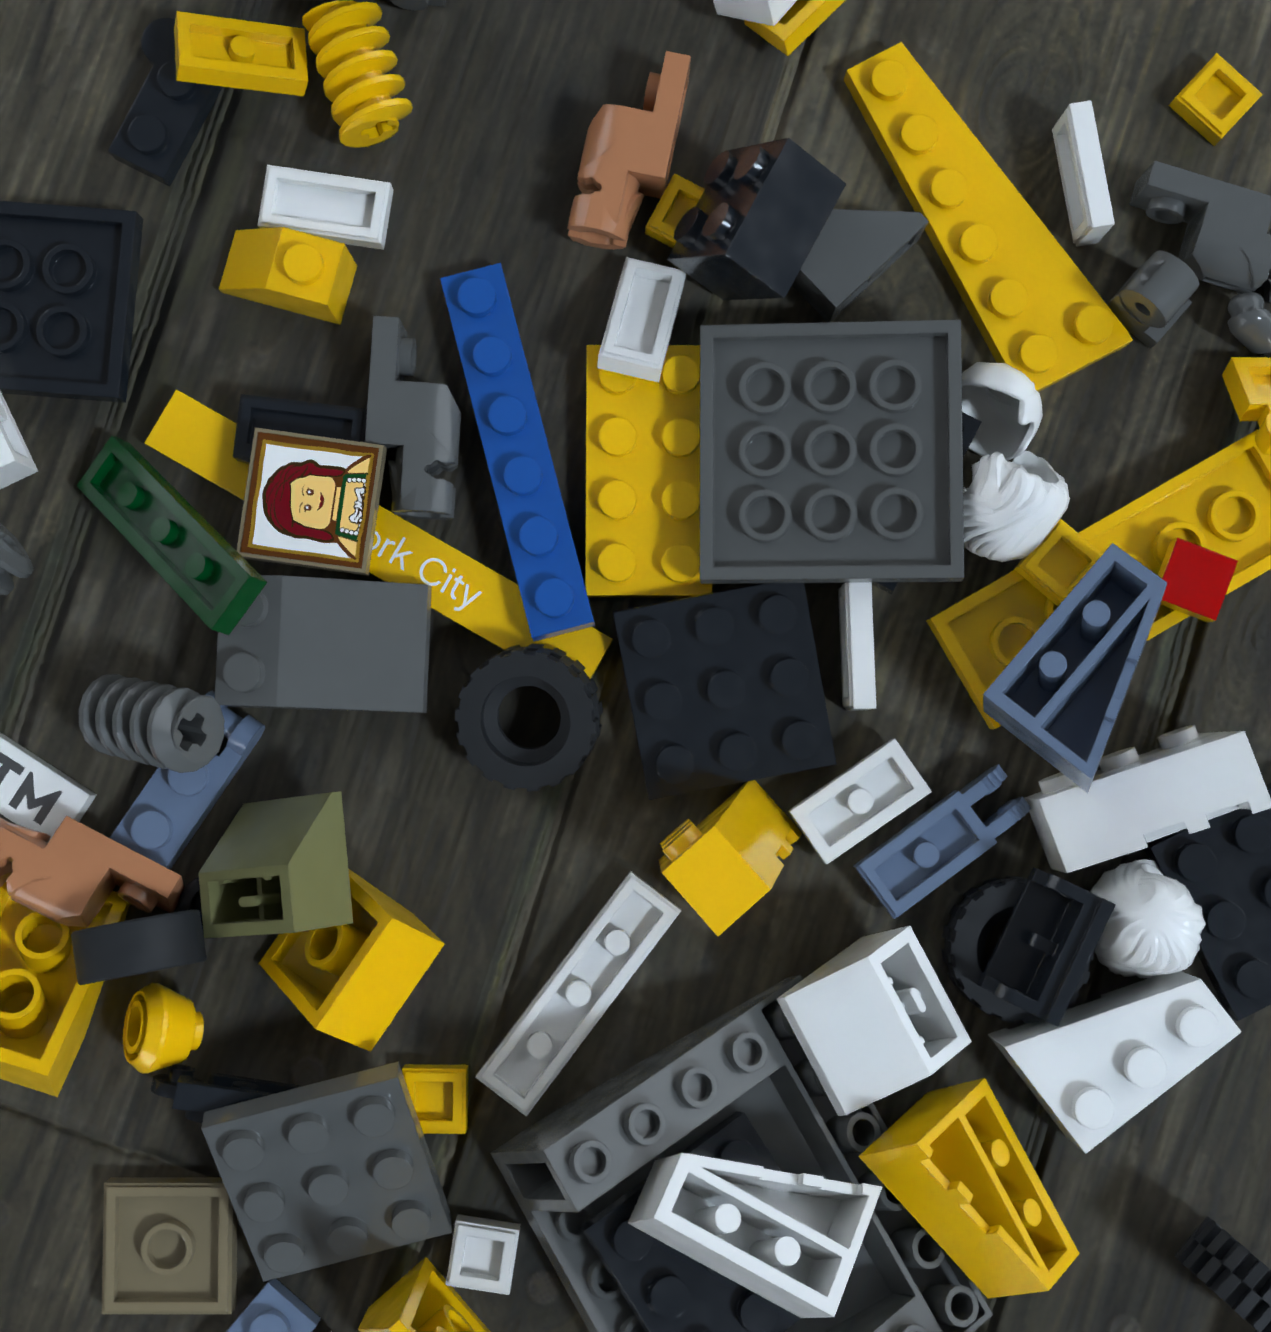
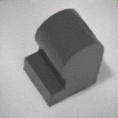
M1159 250L1154 252L1137 268L1107 305L1123 326L1151 349L1191 305L1192 302L1189 298L1198 289L1199 281L1193 270L1185 262L1168 252Z

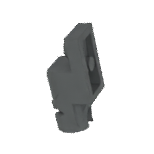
M1154 161L1136 181L1129 205L1146 210V215L1149 218L1161 223H1188L1178 258L1193 270L1198 280L1236 291L1238 294L1254 292L1262 285L1264 290L1263 299L1266 303L1271 304V228L1267 232L1271 221V196Z
M373 316L365 443L384 445L387 449L386 455L395 456V460H388L392 491L391 512H394L395 515L409 518L451 520L454 518L456 488H453L454 485L444 479H436L433 476L439 475L442 471L453 472L458 468L461 412L447 385L404 381L405 376H414L416 340L415 338H407V331L399 317Z

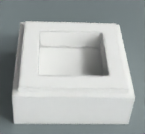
M458 1214L455 1221L446 1285L509 1295L521 1224Z

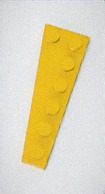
M902 42L846 70L843 79L914 211L921 212L929 221L924 230L997 363H1006L1023 372L1035 384V389L1040 392L1126 347L1133 341L1123 324Z

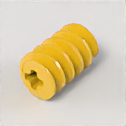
M335 0L323 3L309 10L302 16V25L309 32L308 43L310 49L317 55V71L325 79L323 82L325 96L333 102L331 105L332 118L341 126L339 129L340 142L348 147H370L393 137L399 130V120L408 116L412 112L413 106L407 98L391 99V97L404 89L405 81L399 74H385L397 65L398 59L393 51L379 50L390 39L389 31L385 27L373 26L382 17L381 7L377 3Z

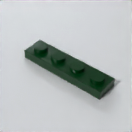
M112 435L76 485L211 630L230 635L268 583L130 443Z

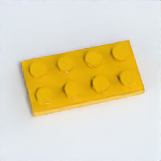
M587 345L585 577L588 598H685L711 593L712 584H701L700 345H669L659 383L598 369L597 362L601 345Z

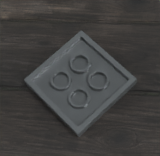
M399 1061L204 1112L202 1132L263 1282L452 1233V1215Z

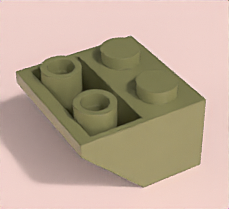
M341 791L244 803L199 871L204 938L296 933L353 923Z

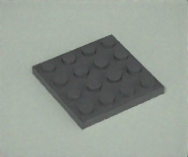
M961 320L700 325L701 584L962 582L964 579Z

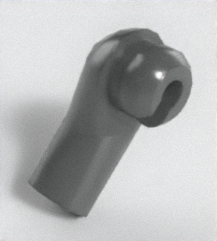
M1245 292L1234 296L1227 307L1228 313L1231 316L1227 322L1230 332L1248 351L1256 354L1271 353V313L1269 310L1264 309L1263 297L1256 292Z

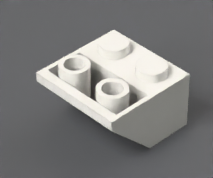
M910 925L861 937L777 998L784 1015L838 1116L848 1115L931 1076L972 1042Z

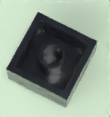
M790 138L726 150L719 154L709 166L704 177V183L707 187L696 207L688 210L677 224L674 231V239L677 242L667 260L722 300L785 298L842 194L846 183Z

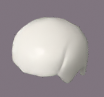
M976 362L962 372V412L982 421L968 449L982 457L999 452L1003 454L1007 461L1022 455L1035 436L1043 417L1040 393L1035 389V384L1023 372L1006 363Z

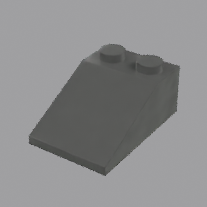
M261 575L268 583L231 634L226 635L218 632L215 700L219 705L244 708L427 713L431 585Z

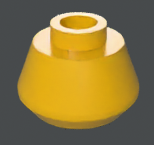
M150 983L137 991L127 1008L123 1028V1050L127 1062L140 1073H150L185 1061L190 1051L197 1050L201 1044L204 1032L202 1013L195 1011V1006L191 999L159 983Z

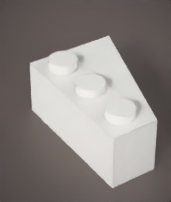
M1190 725L1157 737L1160 748L1138 755L1135 747L1108 754L1101 758L1099 763L1101 770L1096 771L1088 793L1061 772L1038 781L1041 792L1024 799L1032 808L1029 810L1050 868L1069 873L1148 848V842L1186 828L1189 834L1210 828L1208 820L1237 809H1250L1253 814L1270 809L1271 798L1245 731L1198 733L1195 725Z
M1180 971L1145 979L1102 994L1099 999L1067 1009L1058 1027L1043 1019H1039V1022L1027 1023L1010 1030L1004 1028L992 1032L988 1036L1063 1134L1086 1154L1241 1033V1030L1200 978Z
M679 1153L655 1160L628 1224L800 1318L835 1317L882 1186L865 1183L852 1184L824 1179L823 1176L806 1173L793 1174L764 1169V1166Z

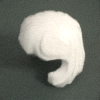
M1024 451L1022 455L1014 458L1012 462L1005 460L1003 454L999 452L981 457L980 461L972 464L973 476L969 488L963 487L964 547L980 557L1000 562L1027 557L1044 541L1068 508L1070 497L1065 479L1055 472L1045 459L1037 457L1030 451Z
M1148 859L1120 864L1116 869L1104 872L1090 892L1116 905L1094 950L1098 961L1102 965L1107 966L1111 972L1121 974L1124 977L1137 975L1139 978L1150 979L1152 976L1167 975L1187 969L1193 963L1197 951L1200 950L1199 944L1202 941L1200 934L1206 923L1202 915V907L1194 903L1186 886L1176 879L1163 876L1156 862Z

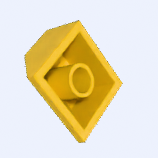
M349 869L353 923L296 933L279 934L259 962V965L316 1030L371 1052L445 943L412 912Z

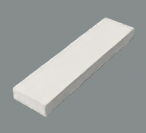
M630 871L478 1071L475 1078L523 1115L527 1116L679 915L681 908Z

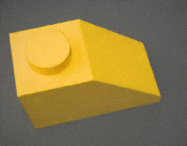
M285 227L236 230L219 290L224 294L341 325L357 265L344 243Z

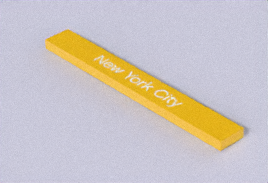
M176 389L147 437L145 444L244 501L249 464L233 458L237 424ZM379 505L369 569L370 574L384 582L431 585V609L503 650L516 645L528 647L532 643L544 644V648L551 650L558 648L567 652L566 656L574 662L578 660L585 667L584 672L589 679L592 678L613 642L612 638L593 627L534 642L531 637L518 584Z

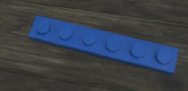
M497 263L440 278L531 637L535 642L595 626L502 265Z

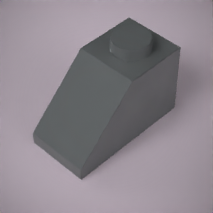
M833 209L792 286L827 323L831 322L919 240L929 221L921 212Z

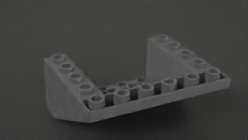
M801 975L788 977L548 1114L490 1153L589 1332L646 1331L580 1227L646 1179L655 1160L681 1153L736 1111L745 1113L782 1172L793 1174L806 1173L846 1183H865L882 1186L835 1317L801 1318L785 1332H974L993 1315L977 1286L858 1157L888 1128L873 1103L848 1115H837L777 1001L779 996L803 980Z

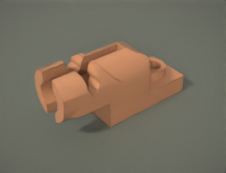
M666 51L661 74L654 72L649 74L643 110L621 105L604 104L593 118L587 130L577 176L578 188L583 194L574 197L567 229H569L568 236L572 241L601 249H623L626 247L630 229L644 195L661 199L667 188L689 83L691 56Z
M68 816L64 818L51 839V836L19 826L0 818V887L7 882V892L13 901L59 924L88 927L116 885L120 887L117 892L119 897L132 906L151 913L155 906L172 913L179 904L180 896L184 890L181 875Z

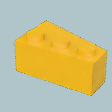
M756 780L747 781L697 826L688 818L660 843L665 855L658 861L661 873L711 930L719 936L771 890L784 867V864L777 857L780 856L782 860L787 858L794 849L791 844L801 837L802 832Z
M986 1078L927 1092L858 1156L987 1299L1049 1291L1080 1254Z

